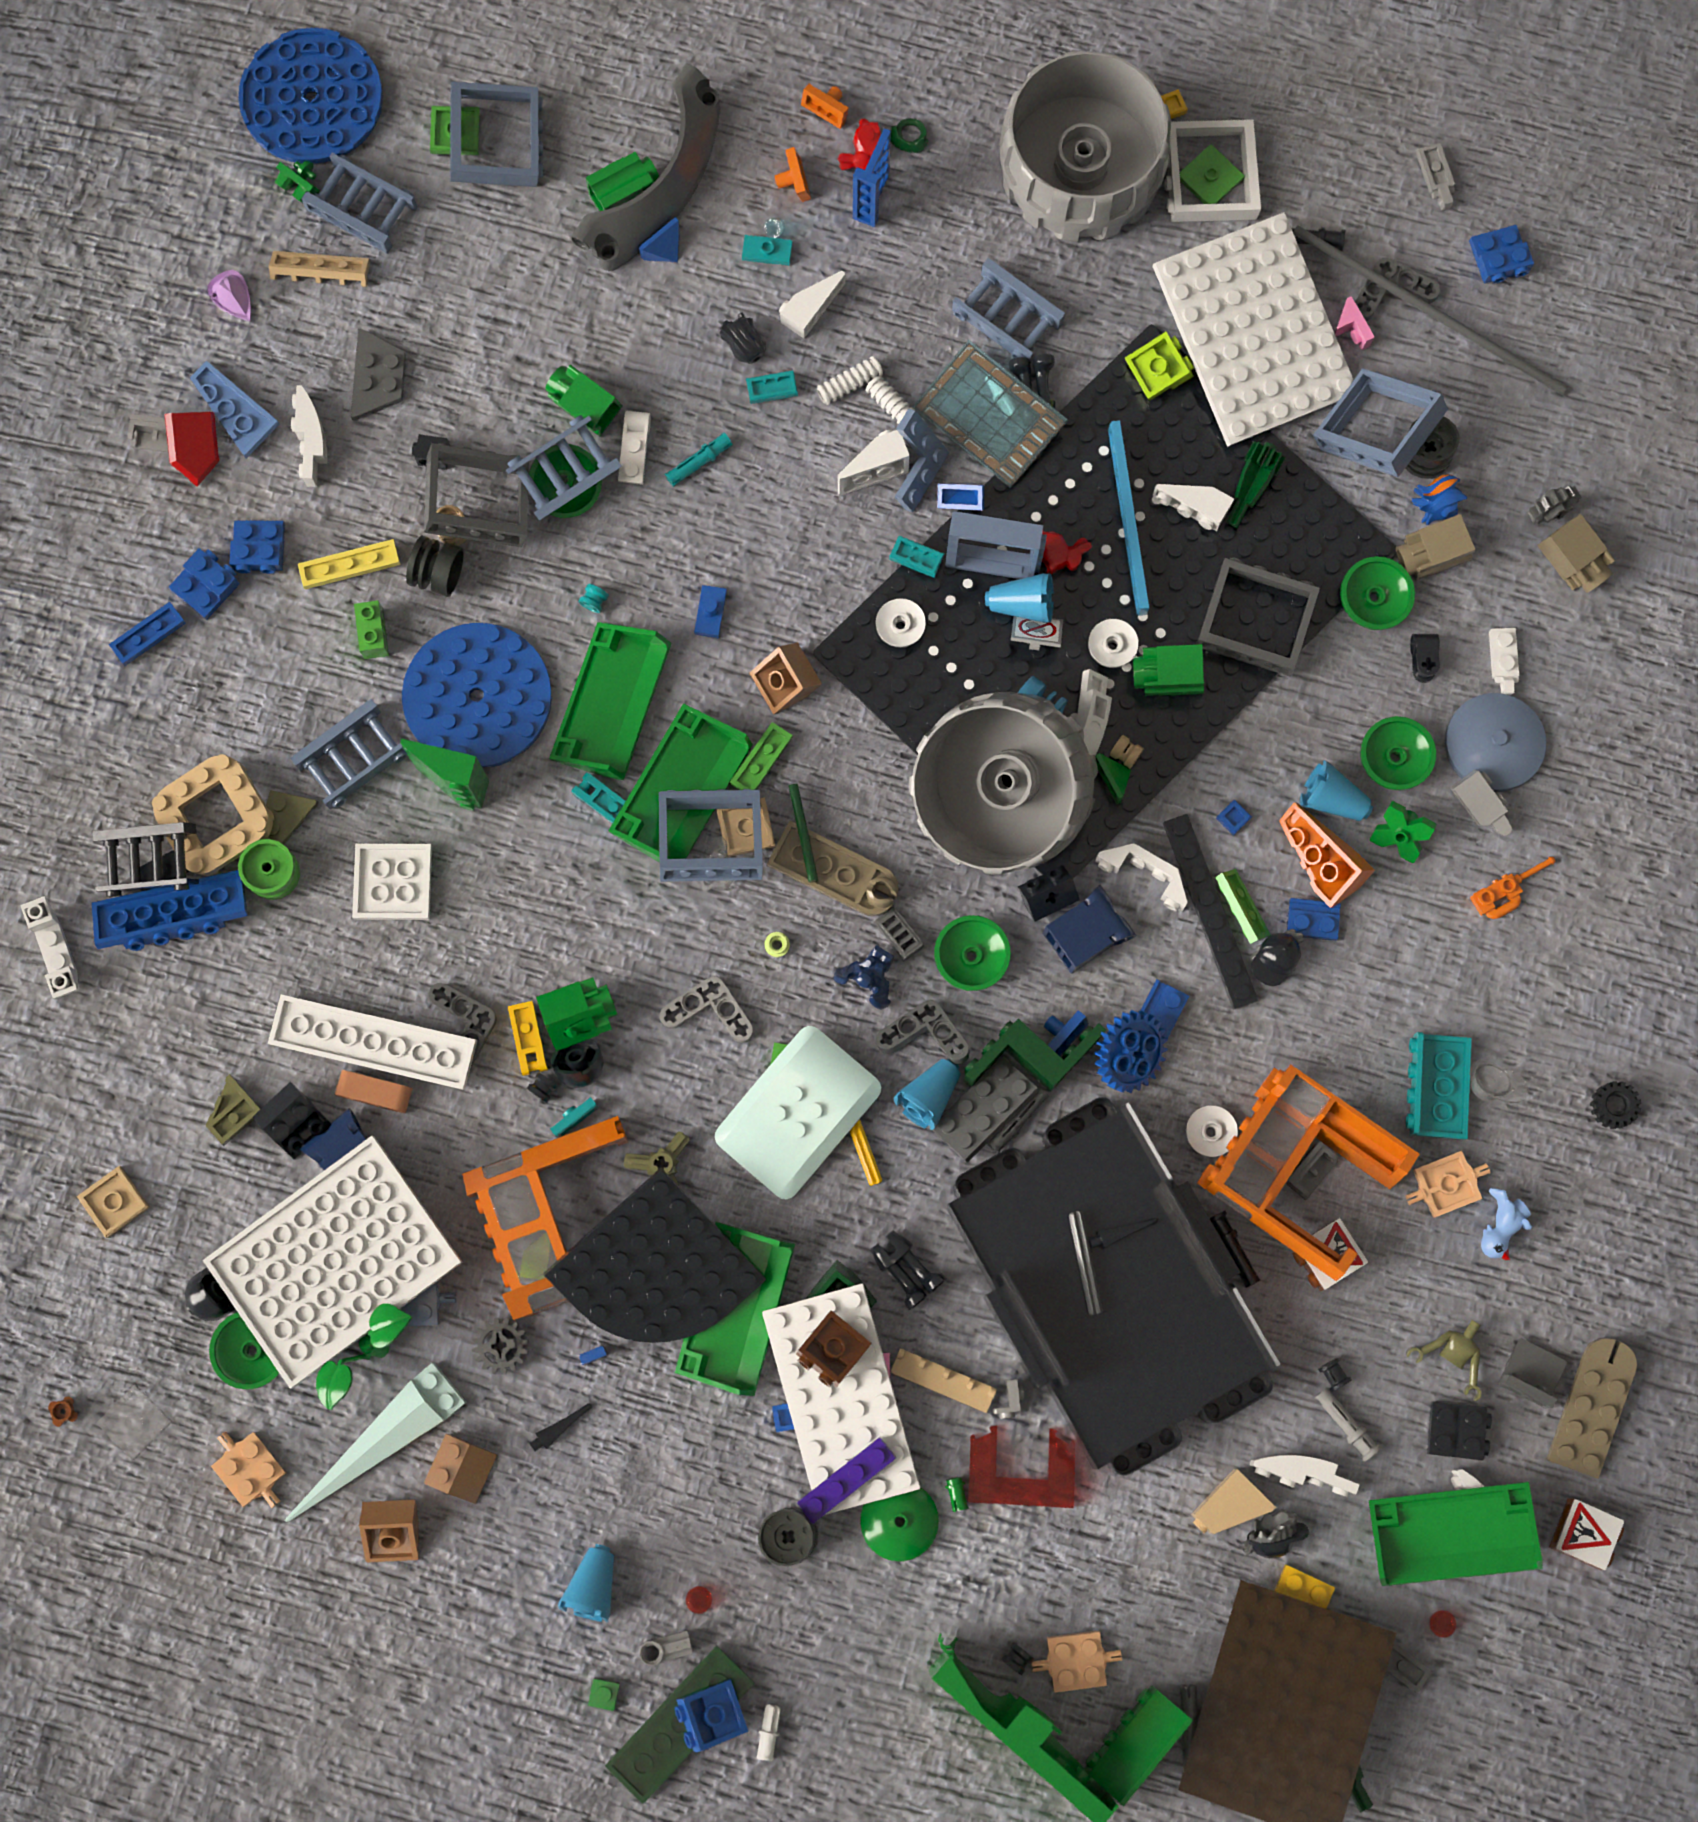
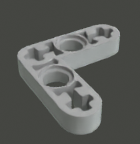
M717 977L707 978L663 1007L660 1012L661 1023L666 1028L674 1029L711 1006L735 1041L744 1043L749 1041L753 1035V1027L723 981ZM713 983L715 986L719 984V993L717 995L713 992L706 995L709 1001L704 1003L702 995L697 991L702 989L704 994L709 991V984ZM690 996H695L700 1000L699 1007L694 1010L688 1009L685 1005L686 999ZM681 1003L687 1015L683 1017L682 1012L675 1016L676 1022L672 1023L670 1020L666 1022L664 1020L667 1018L666 1012H677L679 1008L676 1005ZM730 1003L735 1007V1012L732 1016L726 1017L721 1014L720 1008L723 1004ZM738 1015L742 1017L737 1019L742 1027H748L746 1030L747 1035L744 1037L741 1034L735 1035L737 1027L734 1023L730 1026L727 1024V1022L735 1020Z

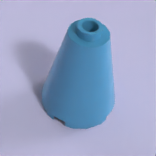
M1043 573L991 586L990 590L985 593V605L990 606V610L993 612L1043 623L1051 622L1054 609V601H1052L1051 594L1054 593L1052 575Z
M1325 760L1323 765L1319 763L1308 777L1304 785L1308 787L1306 795L1303 793L1300 795V804L1304 807L1356 821H1361L1363 818L1367 819L1373 809L1371 799Z
M949 1059L939 1060L897 1092L893 1098L896 1106L898 1107L901 1104L904 1107L902 1113L913 1123L924 1129L929 1125L930 1130H933L938 1125L961 1076L959 1065L952 1063Z
M595 1544V1548L588 1549L559 1601V1609L567 1612V1608H572L575 1616L602 1622V1619L605 1622L609 1621L614 1554L610 1553L611 1548Z

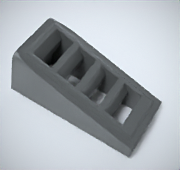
M895 907L874 921L903 962L924 948V943ZM894 916L896 920L885 928L883 923ZM900 924L902 928L891 935L889 931ZM904 932H906V933L908 934L905 938H903V939H902L901 941H899V942H897V941L895 940L897 937H899V936H900L901 934H903ZM912 939L914 943L903 950L901 946Z

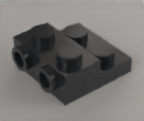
M1432 1401L1430 1406L1427 1454L1484 1461V1456H1488L1490 1451V1441L1485 1440L1486 1429H1490L1492 1424V1415L1487 1413V1407Z

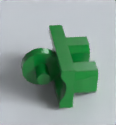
M306 160L303 163L296 161L294 167L298 169L297 172L279 162L276 168L280 170V173L274 183L288 192L295 181L299 185L292 196L301 203H303L302 197L306 191L313 195L319 194L321 190L306 180L307 178L314 180L317 176L312 172L314 164L311 161Z

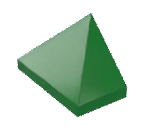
M1099 753L1095 755L1098 772L1117 805L1121 803L1124 797L1131 769Z

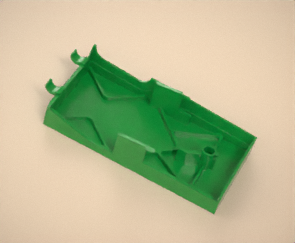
M939 1633L938 1643L943 1653L928 1669L931 1679L1092 1822H1107L1119 1805L1051 1734L1053 1730L1059 1735L1062 1733L1054 1725L1055 1722L1021 1696L1016 1699L1010 1692L1004 1696H996L991 1693L956 1656L955 1643L958 1638L955 1637L949 1645H944V1638H941L942 1634Z

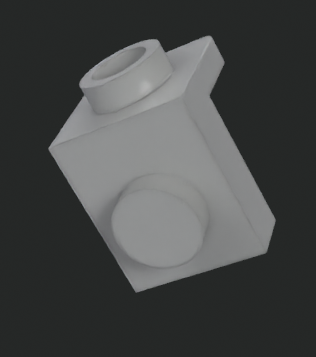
M1018 1380L1006 1381L1008 1407L993 1409V1414H999L1000 1419L1015 1417V1412L1021 1411L1020 1401L1024 1400L1023 1385H1018Z

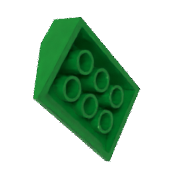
M401 738L400 744L416 769L455 802L459 803V807L467 810H474V808L482 809L489 779L476 756Z
M1152 1685L1149 1689L1145 1688L1137 1697L1138 1703L1132 1710L1128 1709L1121 1716V1724L1115 1731L1111 1730L1103 1739L1104 1745L1098 1752H1092L1085 1762L1087 1765L1084 1770L1123 1807L1193 1722L1191 1718Z

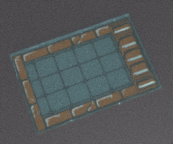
M970 340L966 342L912 406L914 410L1009 488L1024 474L1026 469L1068 421L1067 418Z

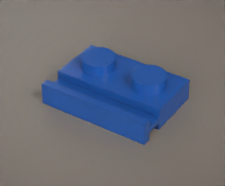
M1290 898L1286 931L1294 929L1296 930L1295 933H1302L1305 938L1337 941L1341 904L1339 903L1330 908L1323 901Z
M1156 979L1141 1011L1155 1016V1020L1162 1023L1160 1027L1166 1030L1162 1036L1168 1038L1189 996Z

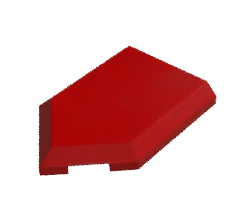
M214 412L164 414L169 462L176 470L185 475L191 483L198 487L219 462Z

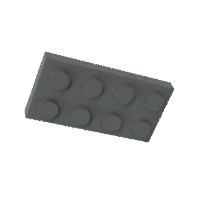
M1002 1056L941 1116L938 1125L932 1131L968 1163L1039 1092V1089Z

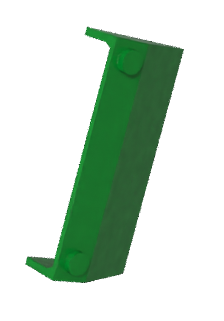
M597 622L549 759L603 777L624 780L672 643L657 631Z
M683 703L608 830L609 833L660 863L659 791L727 790L730 781L737 773L753 745L747 734ZM715 809L667 810V859H687Z
M715 1222V1225L766 1277V1281L718 1323L694 1336L684 1338L675 1373L737 1395L755 1396L770 1341L762 1311L779 1307L795 1244L768 1235Z
M1529 1482L1369 1500L1379 1578L1382 1586L1543 1569Z

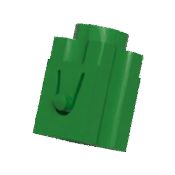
M633 152L585 178L591 199L599 211H604L622 205L639 196L660 176L648 156L640 159L637 153Z
M571 364L568 368L562 365L555 370L545 387V390L548 392L547 396L572 417L576 418L582 415L583 418L590 416L592 420L585 425L599 437H601L623 407L613 395Z
M1202 644L1143 648V656H1133L1134 687L1144 688L1145 696L1204 694Z
M593 977L536 997L545 1027L556 1051L612 1030L609 1018L618 1015L607 984L597 987Z

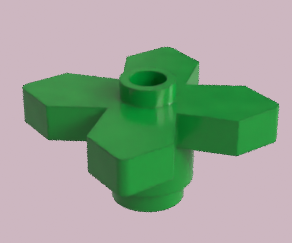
M1392 801L1383 816L1387 824L1377 825L1369 840L1380 847L1397 844L1400 857L1415 863L1422 850L1419 841L1429 840L1437 824L1425 817L1419 818L1415 812L1406 810V807Z

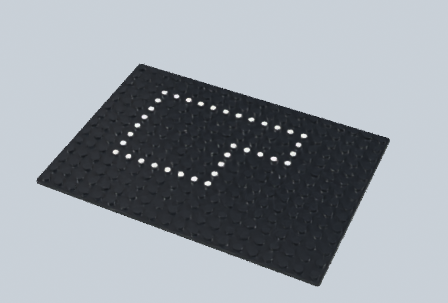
M1152 324L1146 327L1057 414L1065 421V424L1012 486L995 474L984 486V510L959 509L957 511L1043 525L1045 532L1053 531L1062 535L1068 546H1073L1081 538H1086L1092 544V548L1082 554L1080 566L1076 570L1071 571L1066 566L1052 574L1054 593H1051L1052 601H1054L1052 618L1063 620L1061 647L1040 645L1039 650L1029 649L1030 643L1011 641L1014 616L993 612L990 610V606L985 605V593L990 590L991 586L1018 580L1017 578L945 567L951 517L923 544L944 553V558L935 578L901 565L813 651L814 657L917 756L916 749L923 736L947 712L971 698L995 692L1018 693L1027 680L1035 676L1047 685L1043 697L1046 698L1053 691H1056L1058 695L1053 704L1055 705L1061 697H1064L1068 700V703L1063 711V715L1075 718L1078 715L1083 671L1091 669L1107 677L1106 695L1111 697L1112 701L1105 732L1096 755L1100 753L1125 766L1122 760L1114 759L1109 755L1122 735L1128 737L1132 744H1138L1143 747L1144 750L1131 768L1124 797L1121 803L1117 805L1100 773H1097L1094 779L1093 792L1095 803L1090 816L1085 821L1078 835L1063 851L1045 863L1034 867L1041 875L1053 868L1064 865L1074 879L1278 674L1277 672L1203 649L1204 694L1145 696L1144 688L1134 687L1133 659L1124 666L1111 668L1101 665L1092 657L1088 641L1091 631L1098 623L1108 619H1118L1128 623L1138 637V649L1135 656H1143V648L1196 645L1222 563L1225 558H1236L1243 561V564L1252 567L1254 565L1262 566L1268 572L1274 574L1284 573L1293 580L1310 581L1320 588L1303 641L1302 650L1344 608L1341 601V585L1348 570L1365 558L1377 556L1393 559L1397 554V546L1270 430L1227 447L1195 367L1191 370L1194 375L1192 378L1176 388H1169L1154 399L1148 400L1125 357L1163 334ZM1181 349L1179 350L1183 358L1188 356ZM1120 420L1149 603L1148 613L1143 616L1137 615L1108 433L1111 421ZM1253 441L1256 443L1260 442L1263 445L1265 442L1271 443L1278 447V452H1282V455L1286 456L1277 476L1273 475L1267 489L1253 508L1247 509L1238 528L1226 523L1236 501H1233L1230 510L1218 530L1215 531L1202 527L1199 521L1192 517L1182 516L1176 508L1159 503L1156 497L1153 496L1157 484L1214 487L1234 498L1242 470L1246 464L1244 459ZM959 539V543L1030 554L1029 549ZM1043 561L1041 562L1040 572L1034 573V576L1043 573L1049 574ZM1228 573L1209 633L1290 658L1308 598ZM891 600H910L916 603L924 613V633L917 642L910 646L895 647L889 645L882 640L877 632V614L880 608ZM898 622L896 624V627L898 629H903L905 627V624L903 622ZM1111 642L1108 644V647L1116 649L1117 645ZM1004 774L1002 776L1003 784L1011 787V777Z

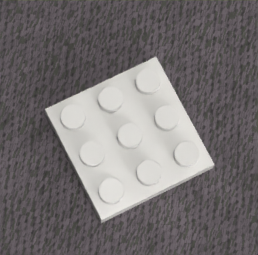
M355 844L352 918L354 920H430L432 845Z

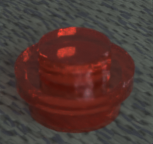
M693 1587L686 1595V1605L694 1613H704L712 1604V1595L705 1587Z
M1439 1610L1430 1617L1429 1626L1436 1636L1446 1638L1455 1632L1456 1620L1450 1612Z

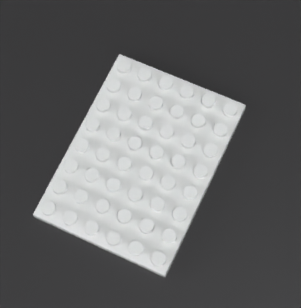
M1284 212L1152 265L1227 447L1338 402L1354 381Z
M375 1136L369 1137L203 1260L290 1389L300 1384L320 1369L327 1361H331L371 1330L369 1326L370 1316L379 1305L389 1303L401 1309L463 1263Z

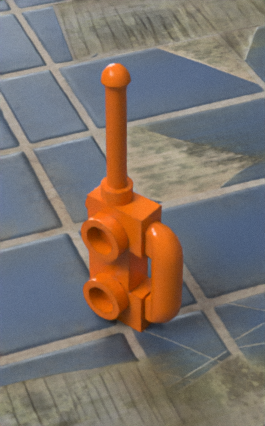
M1548 857L1547 860L1520 875L1505 874L1501 880L1496 879L1492 882V885L1475 892L1470 899L1481 916L1486 914L1491 919L1501 918L1519 907L1521 903L1519 894L1523 892L1519 884L1522 883V880L1551 864L1553 865L1556 860L1554 857ZM1505 896L1510 900L1495 909L1494 903Z

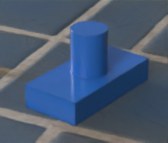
M702 585L694 630L695 635L719 638L727 595L726 588Z
M1078 1010L1065 1025L1055 1016H1051L1044 1024V1028L1055 1036L1048 1046L1061 1056L1088 1026L1087 1017Z

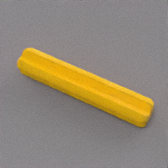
M859 1119L850 1130V1134L870 1186H874L882 1182V1177Z

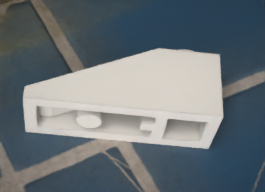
M840 271L794 294L790 301L786 300L779 310L781 324L802 338H805L846 284V273Z

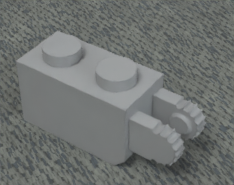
M1473 770L1450 787L1476 824L1490 825L1497 834L1503 836L1512 833V826L1504 815L1508 812L1505 807L1507 801L1500 792L1495 793L1490 787L1492 781L1484 771L1480 773L1477 770Z

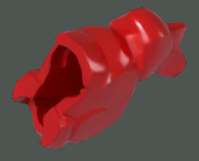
M865 118L860 119L859 127L856 129L853 139L856 152L854 154H839L838 161L840 162L839 167L841 170L857 167L863 170L866 169L881 136L878 122H869Z
M1042 531V534L1047 535L1042 561L1047 567V572L1051 575L1066 566L1071 571L1076 570L1080 566L1082 554L1092 548V544L1086 538H1081L1073 546H1068L1062 535L1053 531Z

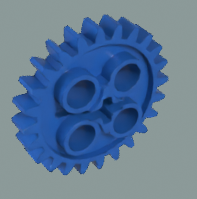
M1131 1010L1130 1014L1122 1012V1019L1115 1016V1024H1107L1109 1031L1107 1033L1101 1032L1104 1040L1097 1042V1045L1101 1046V1050L1095 1052V1055L1100 1057L1095 1062V1065L1101 1067L1097 1074L1103 1076L1101 1081L1107 1083L1108 1087L1122 1093L1124 1091L1132 1093L1133 1088L1140 1091L1141 1084L1149 1085V1077L1156 1079L1155 1070H1162L1158 1064L1166 1060L1162 1057V1053L1168 1051L1167 1048L1163 1047L1168 1038L1162 1036L1166 1030L1160 1027L1162 1023L1155 1020V1016L1141 1010L1139 1012Z

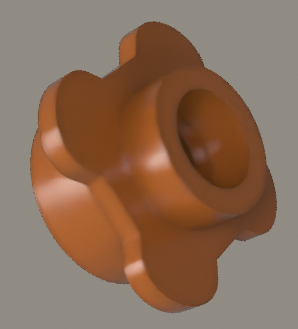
M65 1397L62 1401H53L49 1404L48 1409L53 1419V1425L60 1427L64 1422H74L77 1420L78 1413L74 1411V1399L72 1397ZM62 1409H65L64 1414L61 1413Z

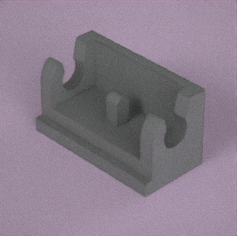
M1319 1141L1297 1165L1285 1184L1306 1201L1339 1162V1157Z

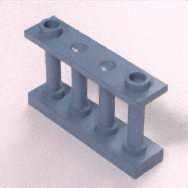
M331 153L330 159L335 169L319 194L313 195L306 191L302 197L306 210L388 254L392 248L388 232L404 207L406 206L413 211H416L418 208L414 195L407 189L402 188L400 190L354 165L348 157ZM344 173L355 178L354 183L339 205L333 206L328 203L327 198ZM364 184L375 189V193L360 216L353 217L348 214L347 210ZM386 195L395 200L396 203L380 228L377 227L375 229L369 226L368 220Z
M987 258L982 264L981 275L983 280L964 303L955 297L952 311L959 320H966L1009 351L1013 358L1026 357L1032 363L1033 353L1030 349L1048 327L1053 326L1058 330L1062 326L1065 313L994 261ZM990 285H996L1003 293L986 314L981 316L972 307ZM1014 298L1021 303L1022 307L1006 327L1001 330L991 322L1005 304ZM1029 313H1035L1040 317L1041 321L1021 345L1010 336Z
M582 415L576 417L569 422L572 427L522 459L519 455L507 463L509 466L505 470L507 474L515 470L536 502L535 507L537 510L533 513L538 521L622 467L617 458L611 460L605 456L585 424L592 420L590 416L583 418ZM575 430L578 431L598 462L597 466L599 469L590 474L589 470L586 471L565 440V437ZM555 443L578 476L576 478L578 483L572 487L568 484L565 485L544 453L546 449ZM536 457L557 489L556 494L558 496L551 501L547 497L544 498L523 464Z
M372 699L365 702L290 758L300 771L304 769L309 770L328 795L322 801L330 810L333 807L338 808L347 801L346 798L394 762L399 763L407 757V753L401 744L397 745L378 721V714L381 711ZM365 724L370 725L389 750L378 760L357 734L358 729ZM344 739L349 740L369 765L359 774L353 771L337 750V745ZM324 754L332 758L348 779V782L337 790L316 764L318 762L317 759Z

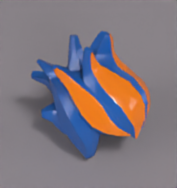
M1441 475L1428 486L1418 484L1417 488H1414V492L1422 498H1412L1413 505L1426 512L1422 523L1426 522V525H1429L1433 521H1443L1458 515L1457 503L1467 499V496L1456 487V484L1460 482L1459 478L1454 475Z

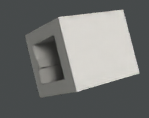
M1157 484L1153 496L1156 497L1159 503L1166 506L1170 505L1176 508L1182 516L1192 517L1199 521L1202 527L1215 531L1218 530L1234 501V498L1216 488L1205 486Z

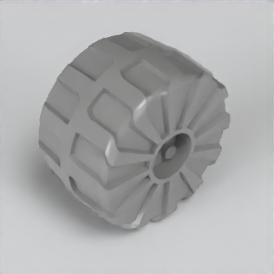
M1080 50L1067 52L1065 55L1047 63H1041L1028 73L1027 79L1019 91L1013 93L1003 122L1000 137V161L1003 170V186L1008 199H1015L1016 203L1023 210V218L1036 229L1042 226L1053 231L1055 236L1062 240L1077 242L1079 237H1092L1096 240H1103L1119 234L1122 226L1127 223L1137 222L1148 211L1167 170L1170 156L1171 117L1168 106L1163 103L1156 89V83L1146 72L1140 71L1132 64L1123 60L1124 58L1115 54L1083 52Z
M995 692L971 698L947 712L923 736L916 749L918 756L913 774L909 776V794L913 796L918 816L916 821L925 836H929L933 843L944 852V857L957 865L964 864L981 869L985 874L1001 875L1013 871L1026 870L1052 859L1063 851L1078 835L1085 821L1090 816L1095 803L1093 798L1094 779L1097 776L1098 769L1095 755L1089 754L1083 741V729L1072 716L1066 717L1058 711L1050 700L1034 694ZM1004 774L1011 777V787L1003 784L1002 776Z

